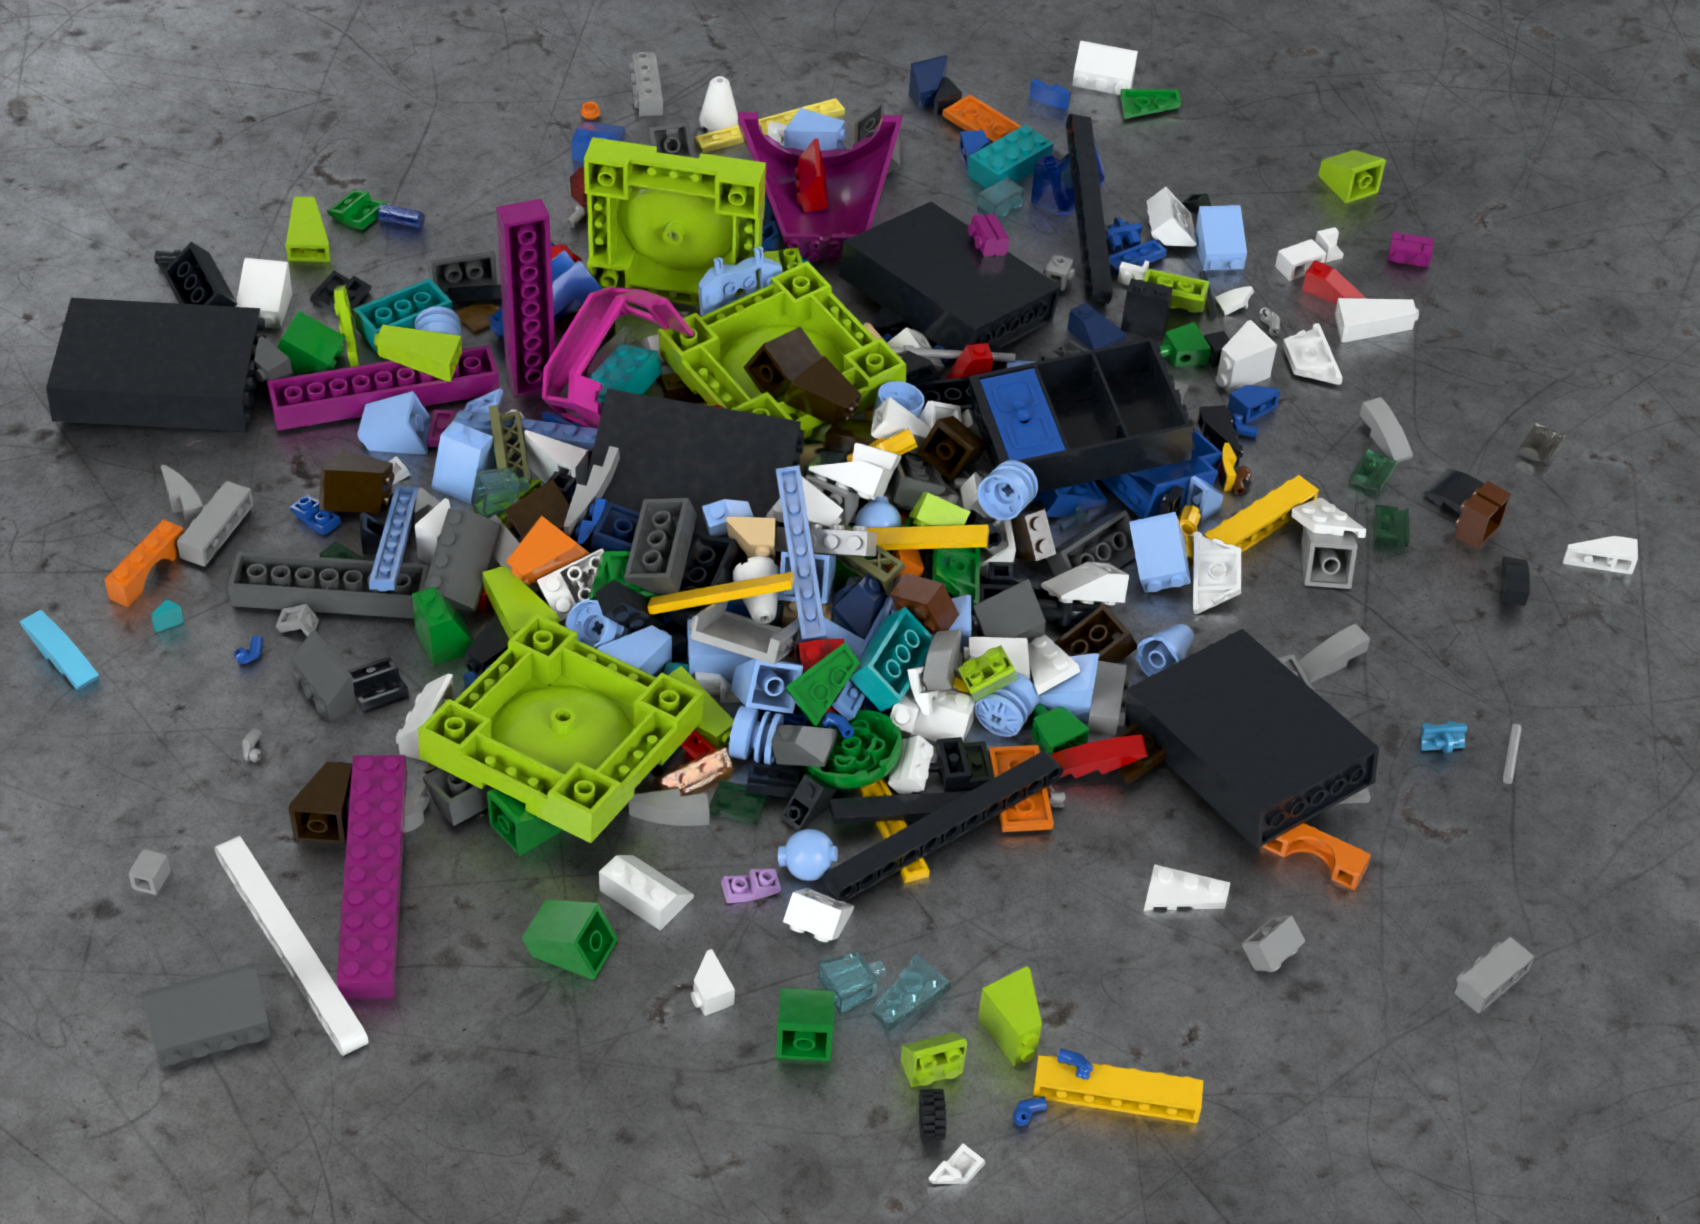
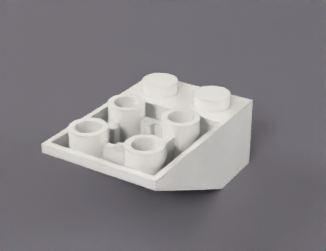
M528 430L524 431L528 467L545 484L553 473L557 471L575 477L576 486L577 483L585 485L588 473V450Z
M866 461L810 466L808 469L815 472L813 476L826 482L834 480L836 481L835 486L851 491L857 489V495L873 500L876 497L884 496L893 473L892 470Z
M599 549L537 580L548 606L559 616L560 625L565 627L567 615L573 606L580 601L589 599L600 557L604 553L603 549Z
M1086 562L1041 583V587L1047 590L1049 595L1058 597V600L1064 603H1073V600H1080L1081 603L1094 604V601H1101V603L1106 605H1115V602L1125 603L1129 575L1110 563Z

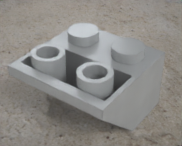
M807 475L805 479L843 509L839 518L848 525L858 512L859 495L853 491L837 487L829 481L826 482Z

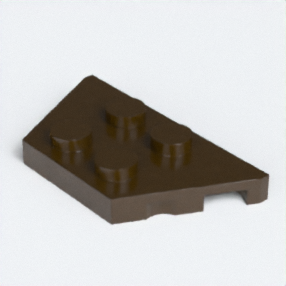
M1136 722L1115 736L1142 735L1144 738L1148 756L1119 768L1123 780L1128 786L1166 759V751L1164 749L1160 751L1155 746V740L1148 734H1142L1138 730L1139 725Z

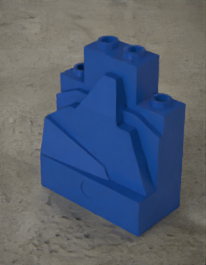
M565 250L551 260L554 321L577 307H582L590 293L602 289L579 260L575 263ZM501 307L488 318L492 323L489 328L500 340L504 338L503 311Z
M1195 429V433H1192L1195 449L1192 450V460L1101 479V481L1140 519L1158 516L1166 492H1171L1176 485L1184 488L1180 510L1186 505L1191 477L1196 476L1213 486L1223 453Z

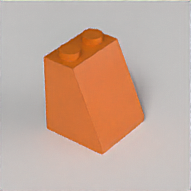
M541 516L507 559L506 563L513 567L510 572L529 586L532 582L539 586L537 583L538 579L591 553Z

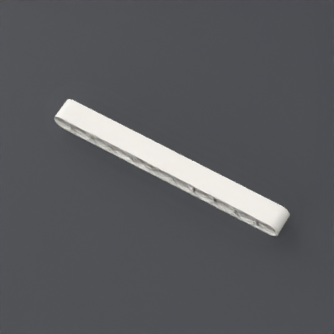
M237 836L215 846V853L220 864L339 1053L344 1056L369 1044L368 1037L361 1023L243 839Z

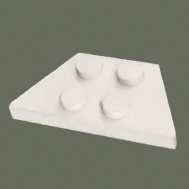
M1319 323L1314 324L1313 328L1307 332L1302 330L1296 335L1289 336L1283 340V349L1295 375L1337 385L1342 383L1343 377Z
M1318 498L1292 508L1291 517L1313 533L1343 536L1344 531H1352L1359 538H1365L1366 528L1323 498Z
M1194 532L1193 612L1194 614H1199L1241 594L1242 552L1239 547L1231 544L1227 545L1216 538L1211 540L1203 537L1200 532Z

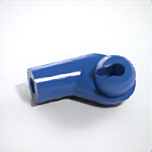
M1232 414L1233 428L1237 430L1239 435L1257 437L1258 427L1245 425L1242 422L1243 416L1241 414Z
M255 635L251 638L249 649L245 650L242 647L240 650L237 649L234 652V658L237 659V662L248 664L259 658L263 638Z
M833 712L825 713L820 721L824 728L831 729L833 725L836 726L844 738H850L854 733L847 718Z

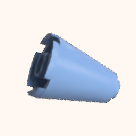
M1178 624L1144 638L1137 646L1138 654L1136 655V661L1140 669L1150 677L1152 674H1156L1170 665L1185 659L1194 641L1193 631L1187 625Z

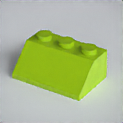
M1147 269L1143 281L1173 287L1171 308H1183L1191 313L1203 312L1210 281Z

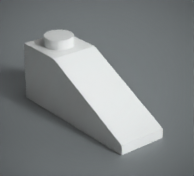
M1610 536L1568 544L1563 564L1632 575L1638 560L1637 539Z

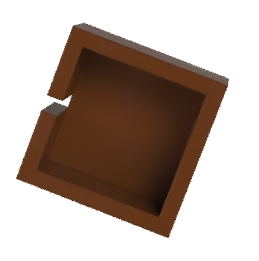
M1489 481L1481 488L1477 487L1472 497L1465 499L1460 507L1462 513L1455 523L1457 530L1454 537L1478 550L1501 527L1511 493Z
M905 573L890 593L895 603V608L900 610L906 607L930 634H936L937 631H948L959 616L951 597L941 582Z

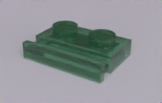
M1367 449L1351 473L1349 482L1368 490L1372 488L1379 494L1396 468L1397 461L1387 460L1388 457Z
M1375 505V543L1396 546L1400 543L1404 544V547H1408L1410 541L1409 508L1399 510L1398 507Z
M720 779L709 805V813L758 825L768 795L746 793L747 786Z

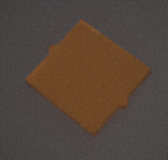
M492 303L473 304L455 313L460 318L463 326H467L474 334H477L489 328L492 323L488 318L497 312L499 307H495Z

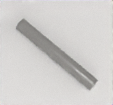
M1513 724L1511 728L1503 782L1505 784L1513 782L1522 729L1519 724Z

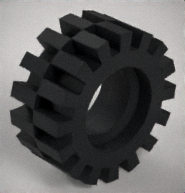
M920 1089L919 1124L921 1140H945L946 1102L944 1090Z

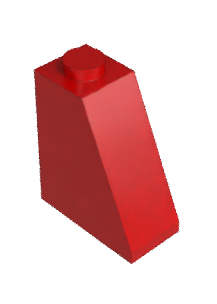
M988 343L966 345L945 379L969 377L992 372L993 356Z

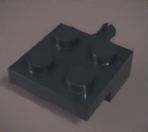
M962 737L937 739V762L930 763L928 772H938L942 778L944 790L976 788L994 778L985 741L963 743Z

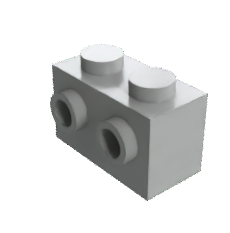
M1274 915L1241 945L1255 971L1274 972L1281 967V963L1285 959L1298 952V948L1305 942V939L1292 915Z

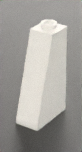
M1338 298L1334 315L1340 341L1350 342L1412 330L1415 321L1418 320L1419 310L1415 308L1413 299Z

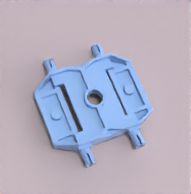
M761 246L754 248V257L744 259L737 265H723V258H714V267L707 271L698 284L700 315H706L756 292L757 270H759L760 289L771 285V278L782 273V266L778 262L764 257V249ZM742 288V292L735 296L734 293L737 289Z

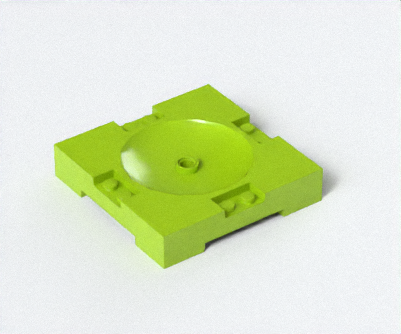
M592 137L584 157V182L588 207V272L602 289L611 286L614 288L645 290L667 298L669 302L700 306L698 284L707 271L714 267V258H723V265H737L744 259L754 257L755 247H762L766 163L700 153L699 158L657 152L656 146ZM759 270L756 271L757 291L760 290ZM742 288L737 289L734 295H739L742 292Z
M808 261L772 277L771 285L700 317L697 313H693L683 318L694 332L692 337L670 328L658 330L660 356L680 376L694 394L699 393L709 406L718 404L725 409L801 421V430L805 431L804 439L812 435V428L825 422L785 404L783 400L786 393L777 399H774L768 392L762 394L743 368L764 343L801 327L822 357L825 356L862 395L858 402L860 406L853 412L854 414L875 405L881 385L891 381L906 382V363L882 338L876 339L834 296L832 286Z
M536 614L508 641V649L455 701L448 699L418 728L419 758L481 789L489 785L525 803V811L592 843L634 797V789L657 764L663 765L702 722L704 692L664 673H661L658 677L650 675L578 641L577 632Z

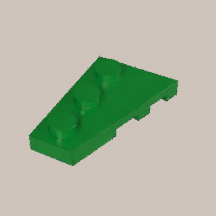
M1121 89L1120 92L1124 119L1177 109L1181 105L1179 90Z
M843 643L785 687L813 727H816L821 721L827 709H829L860 663L846 643Z

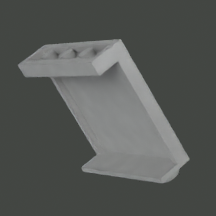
M728 601L713 603L693 616L689 625V630L692 631L690 639L775 665L795 649L801 635L799 618L785 628L768 623L759 624L754 622L752 618L726 611Z

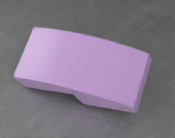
M775 868L750 869L748 876H723L721 881L726 903L752 901L781 891Z

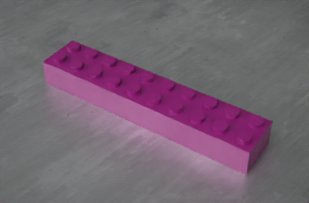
M542 198L496 207L506 377L514 398L542 392L543 370L555 350L550 217Z
M490 345L462 349V354L451 382L393 361L267 381L269 399L277 431L362 417L365 404L412 391L421 404L427 406L481 397L500 388L499 373Z
M405 755L353 756L337 969V987L345 999L395 998L407 790Z

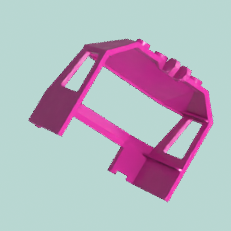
M611 286L590 293L544 367L543 400L555 413L562 415L565 420L571 423L576 422L582 427L598 429L602 413L601 402L598 401V393L602 391L603 386L600 382L584 377L582 374H587V365L595 358L593 355L616 318L629 313L659 324L664 330L670 328L691 337L693 336L694 332L667 298L645 290L614 288ZM626 302H630L641 307H644L650 312V314L638 310L636 308L630 307ZM569 381L568 398H562L561 392ZM564 408L576 411L583 420L566 414L567 412Z

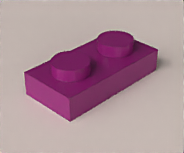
M434 409L426 440L427 447H439L440 436L456 417V411Z

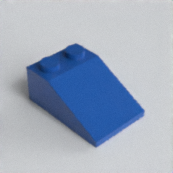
M590 121L584 122L576 128L571 140L572 160L584 162V157L592 137L621 141L625 133V127Z
M1094 481L1037 493L1033 499L1034 502L1042 500L1047 517L1057 518L1104 505L1108 501Z

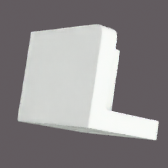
M1336 227L1317 231L1315 242L1327 253L1325 262L1342 259L1344 255L1336 245L1339 235Z

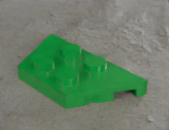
M980 547L933 549L932 580L943 583L946 590L954 597L971 595V610H973V606L980 603Z
M605 551L600 557L589 599L597 600L595 593L613 579L650 599L651 597L665 594H654L625 581L624 575L630 551Z

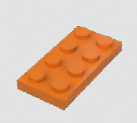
M971 94L943 110V117L965 131L984 130L986 138L990 139V144L1021 127V125Z
M1039 746L989 747L988 754L994 778L1040 753ZM1047 787L1000 813L1002 832L1052 830L1054 822Z

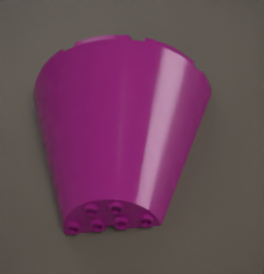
M738 112L739 129L751 160L766 163L765 196L787 249L799 248L800 255L810 262H838L842 257L844 241L871 228L901 127L902 115H882L878 126L874 130V135L853 144V149L821 151L826 170L828 209L804 213L802 205H798L796 193L798 192L795 168L798 167V158L805 150L781 148L779 142L769 135L763 134L758 112Z

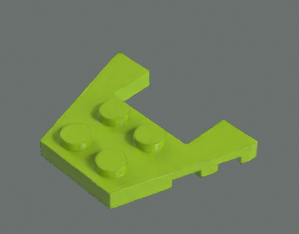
M346 285L337 286L334 290V307L336 316L339 319L340 334L346 337L350 367L360 366L354 321Z

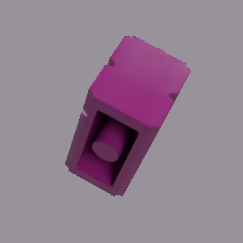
M974 215L971 224L968 225V234L973 236L976 248L980 249L984 257L994 256V254L996 256H1005L1010 239L996 215Z
M1393 232L1387 261L1429 268L1434 238Z

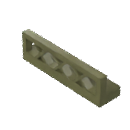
M498 405L488 406L498 476L503 489L506 490L531 484L519 410L501 414ZM516 419V423L511 428L504 426L503 422ZM511 436L518 438L513 446L506 443ZM514 453L521 455L516 463L509 460ZM517 470L524 473L522 478L513 480L511 478Z
M842 521L838 524L844 525L845 530L853 531L851 527H849ZM876 545L878 559L867 560L865 556L832 554L836 555V561L861 578L869 573L888 596H890L895 587L893 579L906 568L902 561ZM882 565H895L889 573L882 570Z

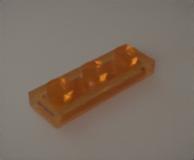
M721 746L657 777L662 791L679 788L680 795L682 796L733 771V767L726 748Z

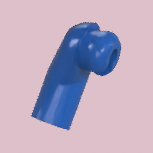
M1060 1048L1057 1062L1077 1067L1076 1077L1088 1080L1091 1071H1093V1065L1082 1054Z
M1040 1096L1019 1101L1013 1112L1014 1122L1019 1126H1025L1029 1123L1033 1112L1046 1110L1047 1103L1045 1097Z

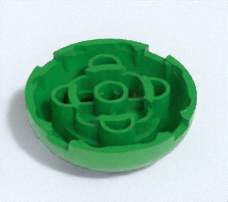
M858 710L855 717L848 721L854 731L850 738H844L839 729L833 725L831 729H838V736L825 767L806 766L807 769L824 783L840 789L861 788L878 782L893 770L902 752L903 744L900 728L892 722L889 716L871 710ZM820 722L816 726L818 728H824Z

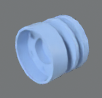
M441 306L430 307L420 312L416 317L415 329L461 336L460 318L449 308Z
M887 382L881 385L878 390L871 421H873L875 410L888 397H891L919 418L924 406V396L919 389L906 382Z
M1007 460L999 464L980 483L977 492L979 504L990 517L1008 521L1015 518L1036 497L1038 482L1034 472L1026 464L1017 460Z
M590 599L580 601L573 606L567 615L565 623L566 628L578 633V641L595 649L631 633L630 629L603 616L599 602Z
M1017 673L1018 680L978 700L975 704L974 712L978 721L987 730L999 736L1011 737L1017 735L1039 702L1036 687L1030 680Z
M741 705L736 713L731 730L729 756L747 760L753 750L755 763H760L764 756V764L773 765L775 755L771 741L778 725L784 724L783 715L776 713L772 719L771 712L766 711L761 721H758V709Z

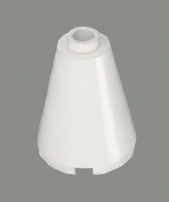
M717 76L710 81L699 117L700 126L707 128L709 133L738 125V113L730 82L722 76Z
M763 556L751 557L747 559V563L741 565L740 562L733 570V582L780 574V567L771 558ZM779 592L742 598L754 622L767 624L775 619Z

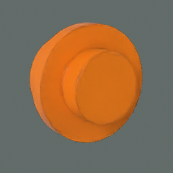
M588 101L582 105L580 113L584 118L591 120L600 115V108L597 103Z

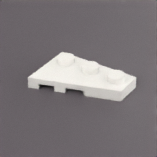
M1154 865L1144 910H1153L1154 907H1167V910H1177V907L1191 906L1193 909H1225L1230 882Z

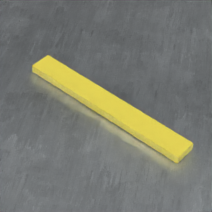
M836 98L801 107L833 118L845 115V108ZM800 108L759 119L763 134L768 135V125L771 121L788 125ZM739 125L694 137V144L701 153H708L744 143Z

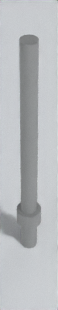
M909 345L890 347L898 356L902 357L907 351H911L925 358L958 359L962 353L960 350L914 348V346ZM991 352L993 361L1015 362V353Z

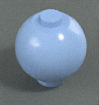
M883 496L876 497L875 500L869 499V503L865 504L858 511L855 518V526L868 528L902 527V521L898 510L888 503L887 497Z
M804 829L796 832L789 838L786 846H779L778 848L780 867H788L789 872L793 876L804 881L821 879L832 869L834 862L838 859L837 847L833 846L832 841L826 834L815 829Z

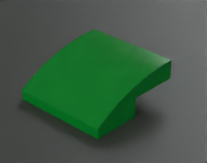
M353 189L328 209L327 212L337 221L352 228L363 230L389 208L386 201L371 199L369 192Z

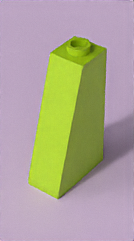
M294 196L286 239L288 261L331 262L329 241L315 197Z
M382 325L380 332L376 333L374 338V345L377 346L378 356L451 382L462 354L461 336Z
M501 566L482 572L484 590L509 639L536 614L559 624L557 613L524 582L511 573L509 568Z
M682 666L670 673L668 676L704 692L703 718L695 731L717 749L729 745L734 723L730 715Z

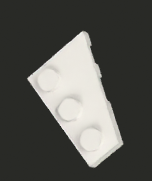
M1046 635L1037 637L1028 644L1029 665L1038 695L1080 672L1078 664Z

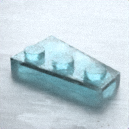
M915 953L911 958L909 966L906 969L903 968L898 974V979L893 986L888 987L871 1008L872 1016L888 1030H891L951 990V982Z

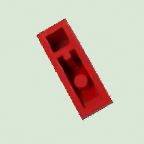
M1315 260L1305 273L1302 291L1335 305H1337L1338 298L1367 299L1335 268Z

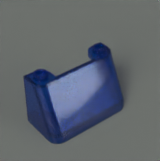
M1094 137L1099 184L1101 187L1105 183L1106 175ZM1069 153L1061 160L1052 155H1047L1035 163L1031 202L1059 216H1066L1075 210Z

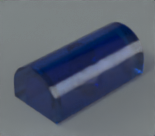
M380 204L378 212L380 222L415 229L423 227L426 217L420 211L387 204Z

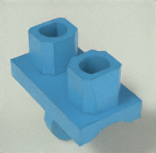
M1446 721L1441 725L1422 723L1420 732L1421 750L1443 749L1444 753H1451L1455 748H1465L1467 725L1465 723H1456L1455 721Z

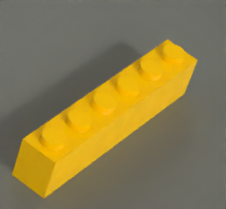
M1298 475L1291 480H1287L1276 490H1271L1260 500H1255L1249 507L1239 510L1233 517L1223 520L1214 529H1209L1203 537L1211 540L1216 538L1227 545L1231 544L1239 547L1241 552H1244L1294 520L1291 517L1292 508L1317 499L1319 490Z
M1038 1055L1033 1098L1044 1096L1048 1101L1198 1123L1202 1108L1203 1080L1194 1079L1189 1076L1179 1077L1162 1072L1153 1073L1140 1071L1136 1068L1127 1069L1113 1067L1109 1064L1100 1065L1091 1063L1093 1071L1090 1073V1078L1085 1080L1076 1077L1077 1067L1057 1062L1058 1058L1055 1056Z

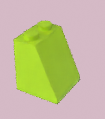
M1352 150L1321 160L1318 176L1345 203L1379 192L1386 160Z
M1028 966L982 988L978 1014L979 1022L1014 1067L1021 1063H1028L1035 1058L1042 1027L1031 970Z

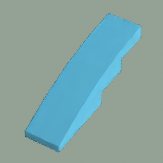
M42 610L19 621V624L46 660H51L62 676L65 675L77 691L99 678V674L75 644Z

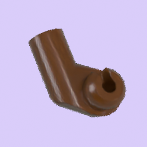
M1241 466L1235 471L1237 476L1233 490L1237 496L1245 493L1243 480L1247 481L1249 480L1248 477H1252V471L1246 466Z

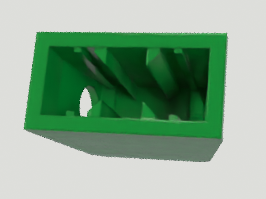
M1195 322L1165 333L1164 343L1159 345L1162 358L1168 357L1175 367L1208 365L1211 347Z
M1040 704L1032 711V715L1035 718L1033 719L1031 734L1041 752L1047 751L1051 755L1064 749L1087 743L1090 729L1065 707L1059 706L1048 711L1043 704Z

